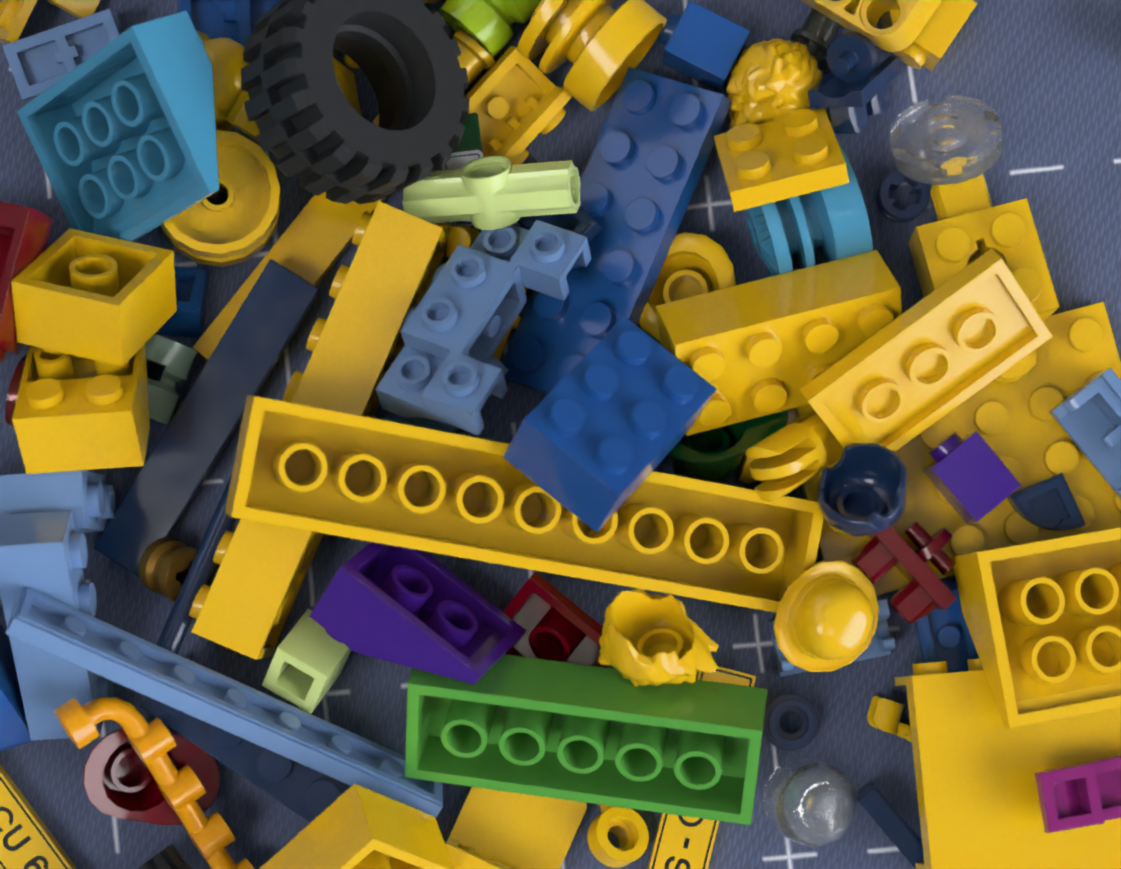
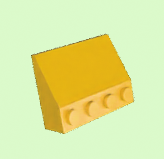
M1121 527L952 556V560L956 563L954 571L962 614L1005 728H1015L1121 707Z

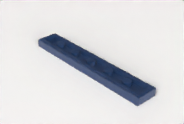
M269 260L114 513V518L110 519L93 547L95 550L139 577V562L143 552L151 543L159 538L171 536L241 422L247 395L257 396L321 292L320 288L277 261Z

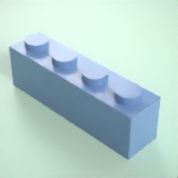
M72 510L0 515V597L7 626L14 602L23 587H28L95 617L97 610L95 586L93 582L85 583L83 568H86L88 558L86 537L83 532L76 533ZM9 636L31 741L70 738L53 710L71 698L75 697L82 706L100 697H114V687L111 680ZM103 721L95 725L99 735L101 734Z

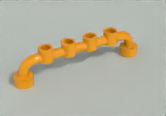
M73 697L53 710L63 729L79 750L100 736L95 727L96 724L104 720L117 722L125 731L133 749L149 769L164 798L180 818L190 839L211 869H255L247 858L236 864L226 846L236 840L232 831L217 811L209 817H206L196 800L206 794V791L188 765H185L178 771L175 768L167 752L177 745L166 726L158 717L147 723L143 715L132 703L118 697H100L82 706Z

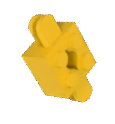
M959 161L945 166L936 175L930 190L938 221L916 226L908 242L923 297L925 298L992 248L1002 258L1042 320L1049 318L1057 310L1059 303L1027 198L993 207L984 174L976 164ZM1036 349L991 382L1013 384L1021 380L1036 364Z

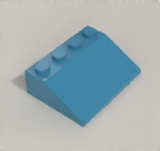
M187 10L131 26L17 111L72 229L134 242L219 190L212 64Z

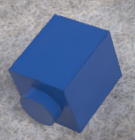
M689 1L682 16L672 12L658 40V43L666 46L662 64L721 93L731 75L730 71L733 64L740 57L747 43L750 30Z

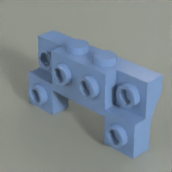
M536 220L530 230L513 224L502 229L482 230L470 248L458 245L447 263L441 264L435 271L431 286L418 306L412 307L404 318L400 332L405 346L375 389L382 409L406 419L427 418L437 420L479 436L485 427L480 413L481 408L490 394L503 398L508 390L502 369L487 364V362L527 302L524 287L564 301L570 293L566 276L574 263L587 267L591 261L587 237Z

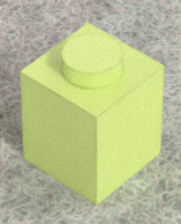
M307 609L277 647L262 686L312 714L340 676L351 649L344 643H340L330 637L325 628L309 616L312 610Z

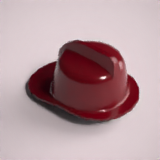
M123 728L104 736L91 749L84 765L83 786L88 800L101 813L115 818L158 825L183 824L164 798L149 769L133 749ZM170 733L177 746L168 751L167 755L177 771L188 765L196 774L206 791V794L196 801L202 811L205 812L212 805L219 790L220 770L216 760L182 735Z

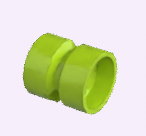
M447 0L439 8V13L455 32L462 30L467 33L494 59L513 37L511 25L514 22L525 24L533 15L541 0Z

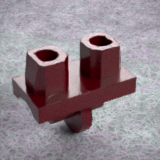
M917 521L904 532L918 547L915 551L891 526L882 532L868 535L870 539L861 547L851 561L854 566L862 570L872 584H875L892 567L896 566L909 582L888 600V603L908 624L914 623L929 614L933 609L945 610L957 599L925 564V562L930 560L942 575L954 567L956 563L942 549L953 537L952 534L943 527L930 536Z

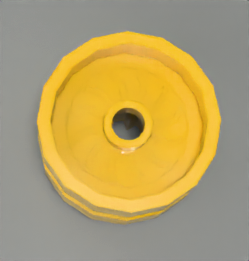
M216 130L219 190L207 198L215 199L219 192L227 193V200L223 204L214 205L205 198L162 224L161 228L177 252L198 264L226 267L246 262L266 247L278 226L281 193L275 166L258 144L239 133Z

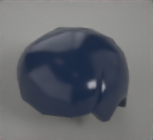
M853 443L847 445L840 460L833 467H824L818 485L819 509L830 525L854 537L882 532L891 527L905 509L907 495L906 467L895 451L878 443Z

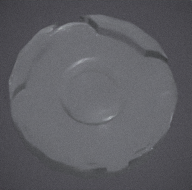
M949 95L944 96V102L930 105L929 99L917 102L900 113L890 127V155L898 171L913 181L931 185L957 184L976 178L994 166L1003 152V128L1000 125L999 116L994 108L976 98Z

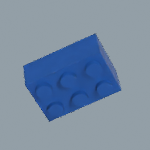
M624 316L523 419L503 458L595 532H598L691 429L713 396L716 388Z

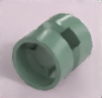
M154 334L145 343L146 360L165 367L160 382L147 377L149 418L169 425L181 397L176 391L175 386L179 382L187 381L198 351Z

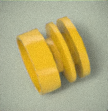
M541 0L518 42L517 51L525 58L533 60L546 49L539 64V69L545 74L552 73L567 60L572 62L573 64L564 80L563 89L590 112L596 111L620 88L628 67L637 68L666 25L667 19L644 0H628L617 10L611 7L614 0Z

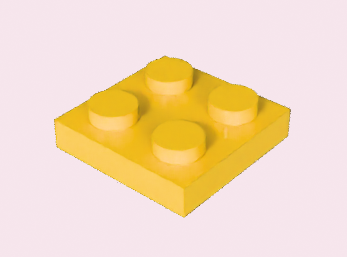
M825 108L816 110L799 109L788 113L781 119L758 125L751 123L740 124L731 128L727 133L713 136L734 212L849 183L846 163Z

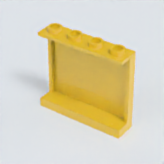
M979 658L967 659L968 671L948 673L947 661L912 664L913 676L894 677L895 686L906 685L924 857V862L915 863L916 869H1121V818L1105 820L1103 824L1045 833L1035 778L1036 772L1121 755V707L1015 728H1005Z

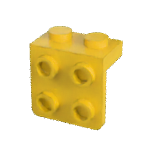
M471 787L446 842L454 869H560L587 810V803Z

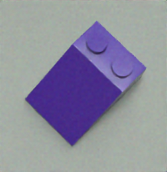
M376 542L368 544L339 568L309 615L325 628L330 637L340 643H344L356 653L474 685L526 632L524 628L427 552Z

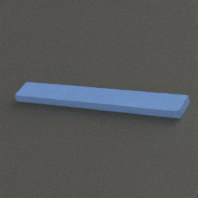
M28 587L22 588L14 602L6 635L350 786L357 784L435 816V818L443 808L442 783L405 778L404 755Z

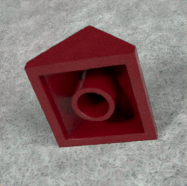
M534 572L503 611L504 614L526 630L522 638L506 655L607 668L608 665H601L598 662L601 655L599 639L602 636L603 627L538 573Z

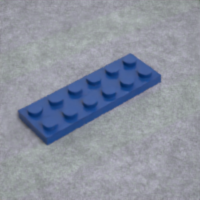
M628 67L580 179V206L603 229L589 243L591 261L587 267L574 263L566 276L570 293L564 301L533 290L502 362L509 370L504 376L506 380L548 395L624 316L638 326L644 307L649 300L670 246L715 144L713 136L719 134L732 102L724 94Z

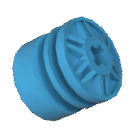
M840 145L839 147L847 167L849 183L744 210L754 248L759 258L765 263L771 276L793 271L791 255L798 269L815 266L814 248L816 247L821 248L828 262L873 251L871 229L862 193L847 155Z

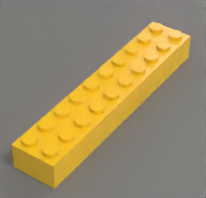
M247 395L225 508V513L233 518L775 613L787 587L803 570L816 563L824 515L819 509L818 502L783 496L778 500L766 502L760 500L755 490L652 471L598 532H595L503 458L510 444Z

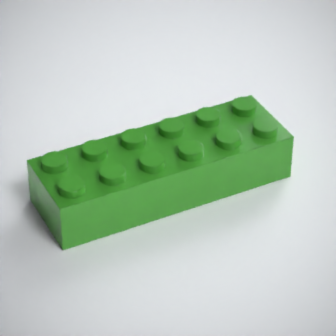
M506 654L475 685L413 668L407 686L405 778L751 825L768 689L696 680L692 684L687 682L682 684L662 683L659 686L639 685L635 687L630 679H624L622 674L613 668Z

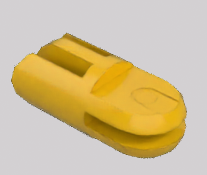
M817 413L805 414L746 450L745 454L747 457L757 458L749 464L751 477L755 480H766L755 487V492L760 500L766 502L778 500L822 472L824 467L828 468L841 457L844 448Z

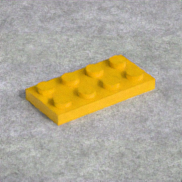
M991 248L801 388L800 391L843 448L853 443H878L890 450L897 451L1053 336L1002 258Z

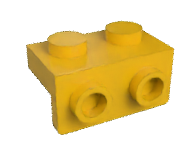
M510 46L465 95V97L470 98L468 114H478L483 157L504 156L511 160L512 165L523 164L529 153L526 147L539 133L545 135L561 122L566 114V110L563 107L572 97L562 87L555 86L529 59L519 53L515 46Z

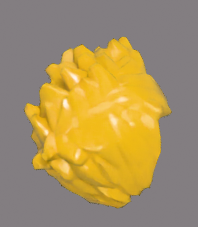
M771 39L752 44L749 48L742 51L740 57L733 64L726 88L728 99L732 102L729 108L731 118L729 128L731 129L740 124L751 123L758 125L781 119L788 113L799 109H815V107L810 108L808 90L822 79V71L817 68V60L814 56L810 55L806 45L799 42L793 43L791 40Z
M641 589L621 591L606 608L602 636L599 639L601 655L598 662L601 665H612L622 674L624 679H630L635 687L639 685L659 686L662 683L682 684L687 682L692 684L696 681L697 671L709 674L717 670L718 666L711 652H717L719 645L704 633L694 621L687 617L683 603L675 599L672 594L666 596L649 594Z

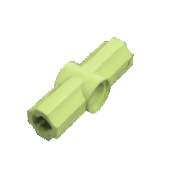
M485 156L470 161L462 169L434 171L429 176L404 188L402 204L404 212L430 223L472 221V225L475 228L496 230L514 224L521 217L577 213L581 204V183L578 167L574 166L572 160L512 165L511 160L507 157Z

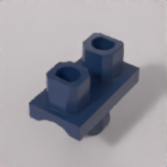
M850 31L842 33L830 43L827 49L826 60L831 71L808 90L810 108L826 107L827 116L834 134H857L869 126L867 115L882 113L889 107L887 85L901 73L899 56H889L883 62L876 63L877 53L872 42L861 33Z

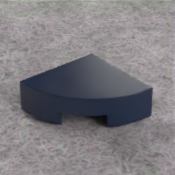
M1063 473L1056 474L1007 497L1013 509L1022 518L1035 526L1061 531L1076 529L1086 525Z

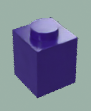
M977 431L966 435L963 439L956 432L952 433L929 452L935 462L923 471L966 524L978 522L1022 486Z

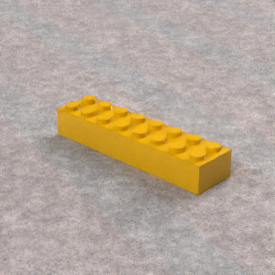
M378 201L374 213L370 214L365 211L357 224L352 238V244L358 246L357 252L350 267L342 264L334 277L329 291V296L335 298L334 305L327 320L319 317L315 322L306 344V349L312 351V355L304 373L296 370L292 375L283 396L284 402L375 418L380 406L375 389L405 346L400 332L404 318L412 307L418 306L430 288L433 275L445 256L447 238L442 227ZM240 519L235 532L232 533L227 530L217 546L213 563L220 565L212 585L203 584L193 601L189 616L197 620L191 632L255 660L271 657L324 533Z

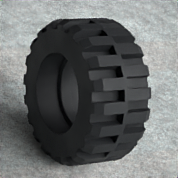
M281 0L273 5L272 9L264 13L254 25L253 35L247 39L243 52V61L249 64L241 69L242 91H248L249 100L244 103L245 111L249 122L255 121L261 134L256 136L264 152L270 149L278 159L275 165L287 177L290 178L296 175L300 178L299 186L317 196L326 192V198L332 202L348 204L352 201L358 204L372 203L383 197H388L440 169L451 158L452 150L459 146L465 129L461 122L467 120L470 98L464 97V90L469 85L466 68H460L457 57L460 56L461 50L456 39L450 40L443 29V26L447 23L438 11L430 12L424 5L425 0ZM333 48L350 57L368 77L375 91L379 106V126L372 124L362 117L345 98L334 72Z

